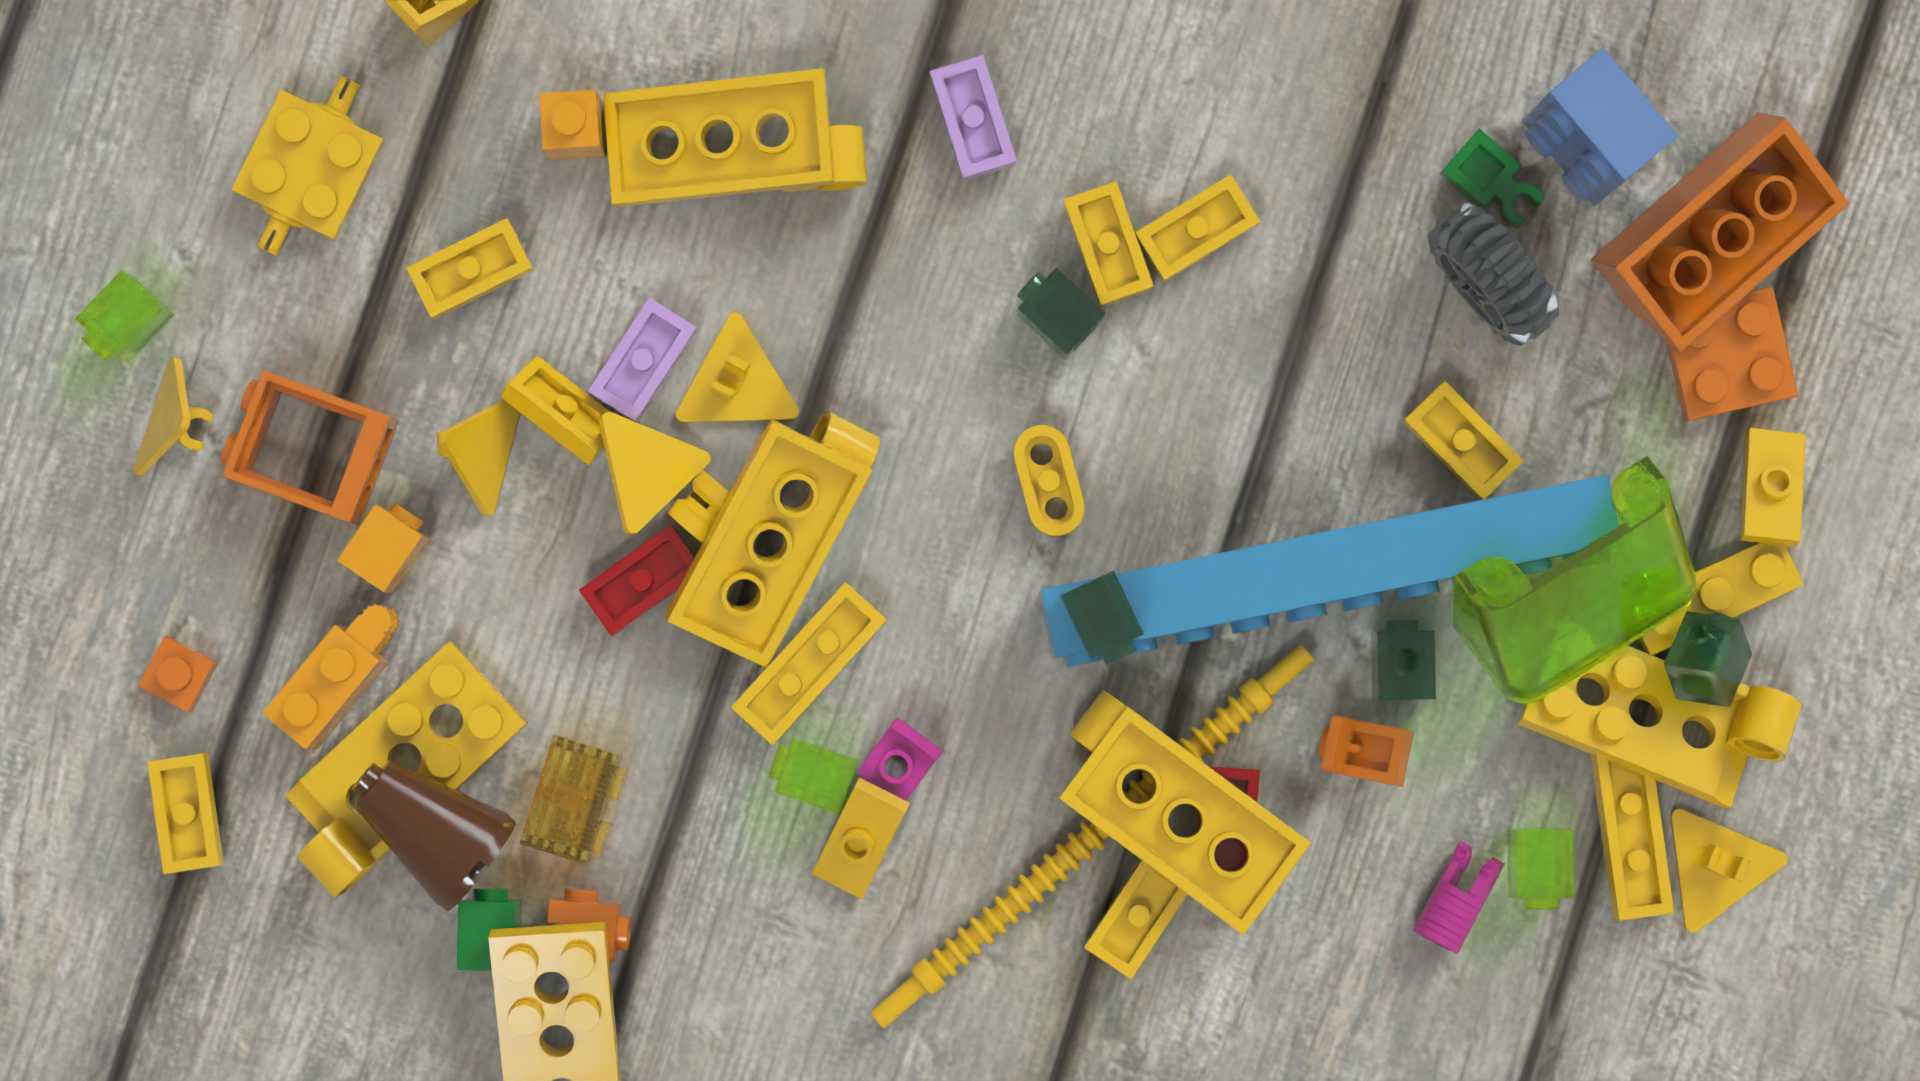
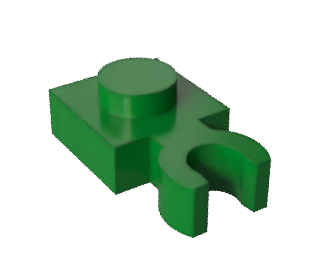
M1481 129L1475 132L1440 172L1441 176L1476 206L1484 209L1494 199L1500 204L1499 210L1503 220L1514 228H1519L1526 221L1514 209L1513 203L1515 198L1525 197L1535 206L1541 204L1545 199L1543 193L1536 186L1529 183L1518 184L1511 178L1521 167V164Z

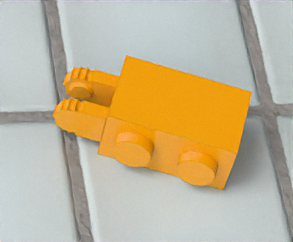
M377 604L373 606L368 605L366 610L363 609V614L358 615L349 627L334 625L262 714L304 749H319L390 663L380 653L393 638L392 634L397 633L396 630L400 627L398 624L401 620L398 619L397 614L394 612L395 609L383 607V605L378 606Z

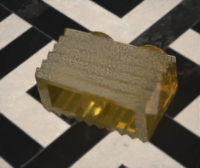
M554 734L519 844L582 864L590 862L592 853L602 856L612 823L603 821L609 799L620 800L629 769L620 766L623 754Z

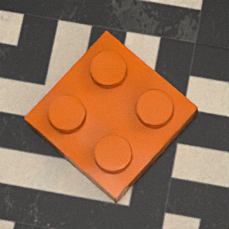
M1773 287L1750 291L1681 353L1673 349L1666 342L1684 422L1799 396Z

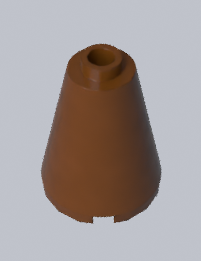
M391 760L382 768L373 762L352 788L359 795L354 807L435 904L441 906L446 911H450L476 884V881L473 879L485 865L490 866L516 826L515 820L509 817L507 813Z

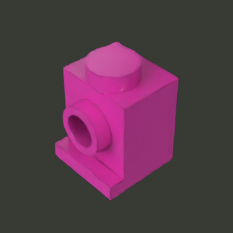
M897 717L857 773L865 778V781L907 801L943 750ZM899 755L906 760L908 768L902 777L894 778L886 772L885 764L889 757Z

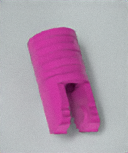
M1462 841L1458 843L1413 928V931L1455 954L1459 953L1505 863L1492 857L1482 866L1469 894L1456 888L1470 864L1473 854V847Z

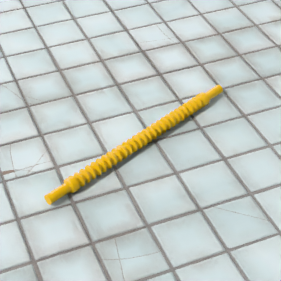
M1299 644L1258 680L1253 677L1249 678L1239 687L1240 695L1237 698L1228 696L1227 701L1229 705L1224 709L1217 706L1215 708L1217 714L1215 718L1204 717V727L1200 730L1192 727L1190 730L1192 737L1188 740L1179 738V745L1202 762L1204 754L1215 755L1216 750L1214 746L1219 742L1226 745L1228 743L1226 736L1230 732L1236 735L1239 734V725L1243 721L1251 724L1253 721L1251 715L1255 711L1263 714L1274 704L1272 697L1314 662L1313 657ZM1145 770L1141 772L1143 779L1139 782L1130 780L1129 785L1131 789L1126 793L1123 792L1125 797L1131 802L1143 803L1149 800L1154 793V779ZM1081 822L1080 827L1082 831L1079 834L1068 833L1070 841L1066 845L1057 843L1055 845L1057 849L1056 854L1051 856L1045 853L1043 855L1045 861L1043 865L1039 867L1036 864H1032L1031 870L1033 873L1030 876L1019 875L1020 884L1014 888L1008 885L1006 887L1008 894L1004 898L998 895L994 897L996 903L994 907L989 909L987 906H983L981 909L983 916L979 919L970 917L969 922L971 926L966 930L959 927L957 929L959 936L955 940L946 938L944 940L946 944L945 949L940 951L934 948L932 950L934 957L930 961L923 958L911 968L913 975L870 1011L874 1019L885 1029L927 992L935 995L946 985L944 978L948 974L952 977L957 976L955 968L959 964L969 966L970 961L968 957L972 953L980 956L982 954L980 948L982 944L986 942L989 945H993V935L997 932L1002 935L1006 934L1005 925L1011 921L1017 924L1019 922L1017 915L1021 911L1027 914L1030 913L1031 908L1029 905L1034 900L1042 903L1044 901L1042 896L1044 891L1055 892L1056 887L1054 883L1059 879L1063 882L1068 881L1066 873L1070 869L1079 871L1081 869L1079 862L1083 858L1091 861L1093 859L1092 850L1096 847L1104 850L1105 845L1103 841L1110 836L1093 823L1088 825L1086 822Z

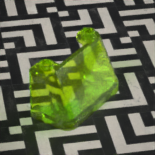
M1648 455L1623 470L1615 478L1611 487V503L1618 514L1619 526L1529 582L1518 566L1511 560L1502 557L1484 558L1454 576L1453 627L1501 693L1509 700L1519 704H1532L1542 700L1677 615L1691 603L1696 589L1694 567L1670 487L1665 477Z

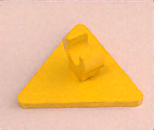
M737 312L731 313L676 411V418L682 423L771 421V419L795 420L799 416L797 405L742 315Z
M172 356L168 363L133 467L134 474L143 476L175 442L191 450H202L205 443L190 438L187 430L192 419L198 418L212 422L214 415L204 408L188 406L182 359Z
M504 400L463 421L455 423V425L444 431L436 433L438 454L449 458L480 513L486 516H493L496 512L520 412Z
M605 412L599 417L598 421L622 527L626 534L633 535L638 533L710 463L711 457L705 450L613 412Z
M1677 808L1670 813L1685 929L1689 932H1698L1787 864L1788 859L1784 852L1683 809Z

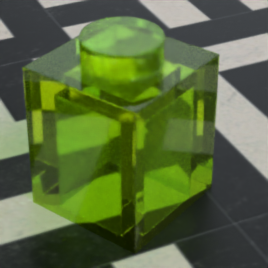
M121 270L81 311L75 320L87 330L81 339L102 359L107 361L113 355L115 358L129 363L175 314L135 276Z
M793 738L790 748L779 745L769 777L778 780L774 792L840 814L859 760L810 742Z
M1507 828L1508 896L1524 899V909L1536 910L1559 909V898H1574L1573 829Z

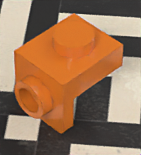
M1332 715L1330 725L1324 728L1319 741V756L1323 759L1321 769L1322 771L1403 787L1414 731Z
M565 888L564 898L555 897L550 899L547 923L579 924L606 922L609 962L613 963L618 960L619 950L628 951L631 935V917L622 916L623 903L598 901V890Z

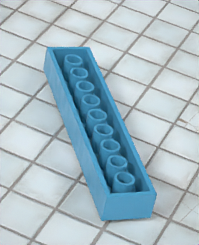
M1603 475L1044 588L1039 592L1052 659L1064 657L1066 668L1102 660L1100 650L1120 646L1121 655L1128 656L1158 649L1156 638L1175 635L1177 645L1211 639L1214 637L1213 627L1231 624L1233 634L1271 626L1269 615L1286 612L1288 623L1327 615L1325 604L1341 601L1343 612L1384 603L1382 598L1383 592L1397 590L1399 600L1440 592L1438 581L1452 579L1454 589L1495 581L1494 570L1507 568L1509 578L1552 569L1551 558L1563 556L1565 567L1608 558L1607 547L1622 543V537L1609 476Z

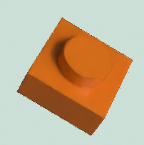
M164 636L138 686L186 712H193L219 662L170 636Z

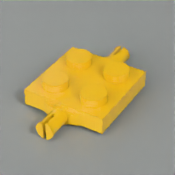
M339 75V79L326 105L306 102L280 89L231 189L234 193L259 204L271 216L259 242L255 246L264 251L267 250L275 256H278V252L291 226L294 228L311 229L336 241L385 142L382 138L356 126L346 115L361 85L352 80L349 81L344 76Z

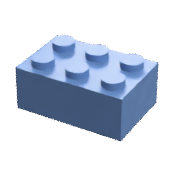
M1601 48L1554 87L1522 121L1528 128L1525 136L1531 146L1544 158L1551 155L1565 171L1561 178L1569 191L1581 201L1587 198L1593 206L1603 200L1678 137L1677 133L1604 48Z

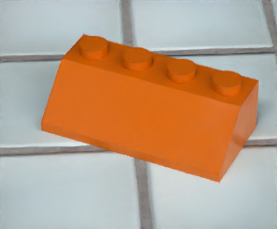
M1757 112L1594 255L1590 261L1620 300L1673 349L1681 353L1850 203L1786 117Z

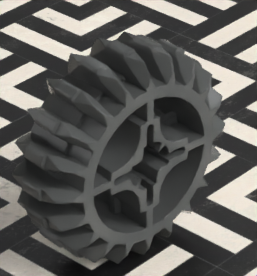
M1464 203L1458 209H1452L1437 222V226L1428 234L1430 252L1436 258V264L1445 273V278L1451 282L1458 294L1474 310L1481 321L1487 323L1492 331L1500 334L1505 341L1522 346L1530 339H1535L1551 326L1550 323L1559 316L1558 298L1553 293L1552 285L1543 276L1544 272L1537 267L1532 260V256L1524 250L1519 240H1516L1505 226L1500 225L1494 216L1486 213L1482 207Z

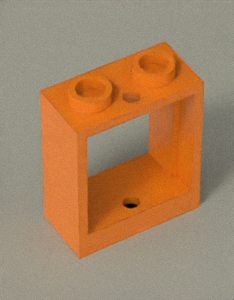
M262 370L259 380L252 379L243 394L240 409L246 412L239 433L232 432L223 447L220 462L226 465L222 476L360 526L399 421L383 413ZM281 393L363 423L334 502L252 472Z

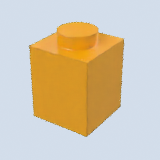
M596 90L539 93L542 150L550 160L606 157L603 102Z
M395 503L389 511L375 504L337 561L381 591L393 594L431 538L418 530L424 521L401 505Z

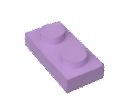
M984 55L930 71V78L963 181L1016 165L1017 160Z
M649 297L588 392L630 420L638 423L698 330L697 327Z

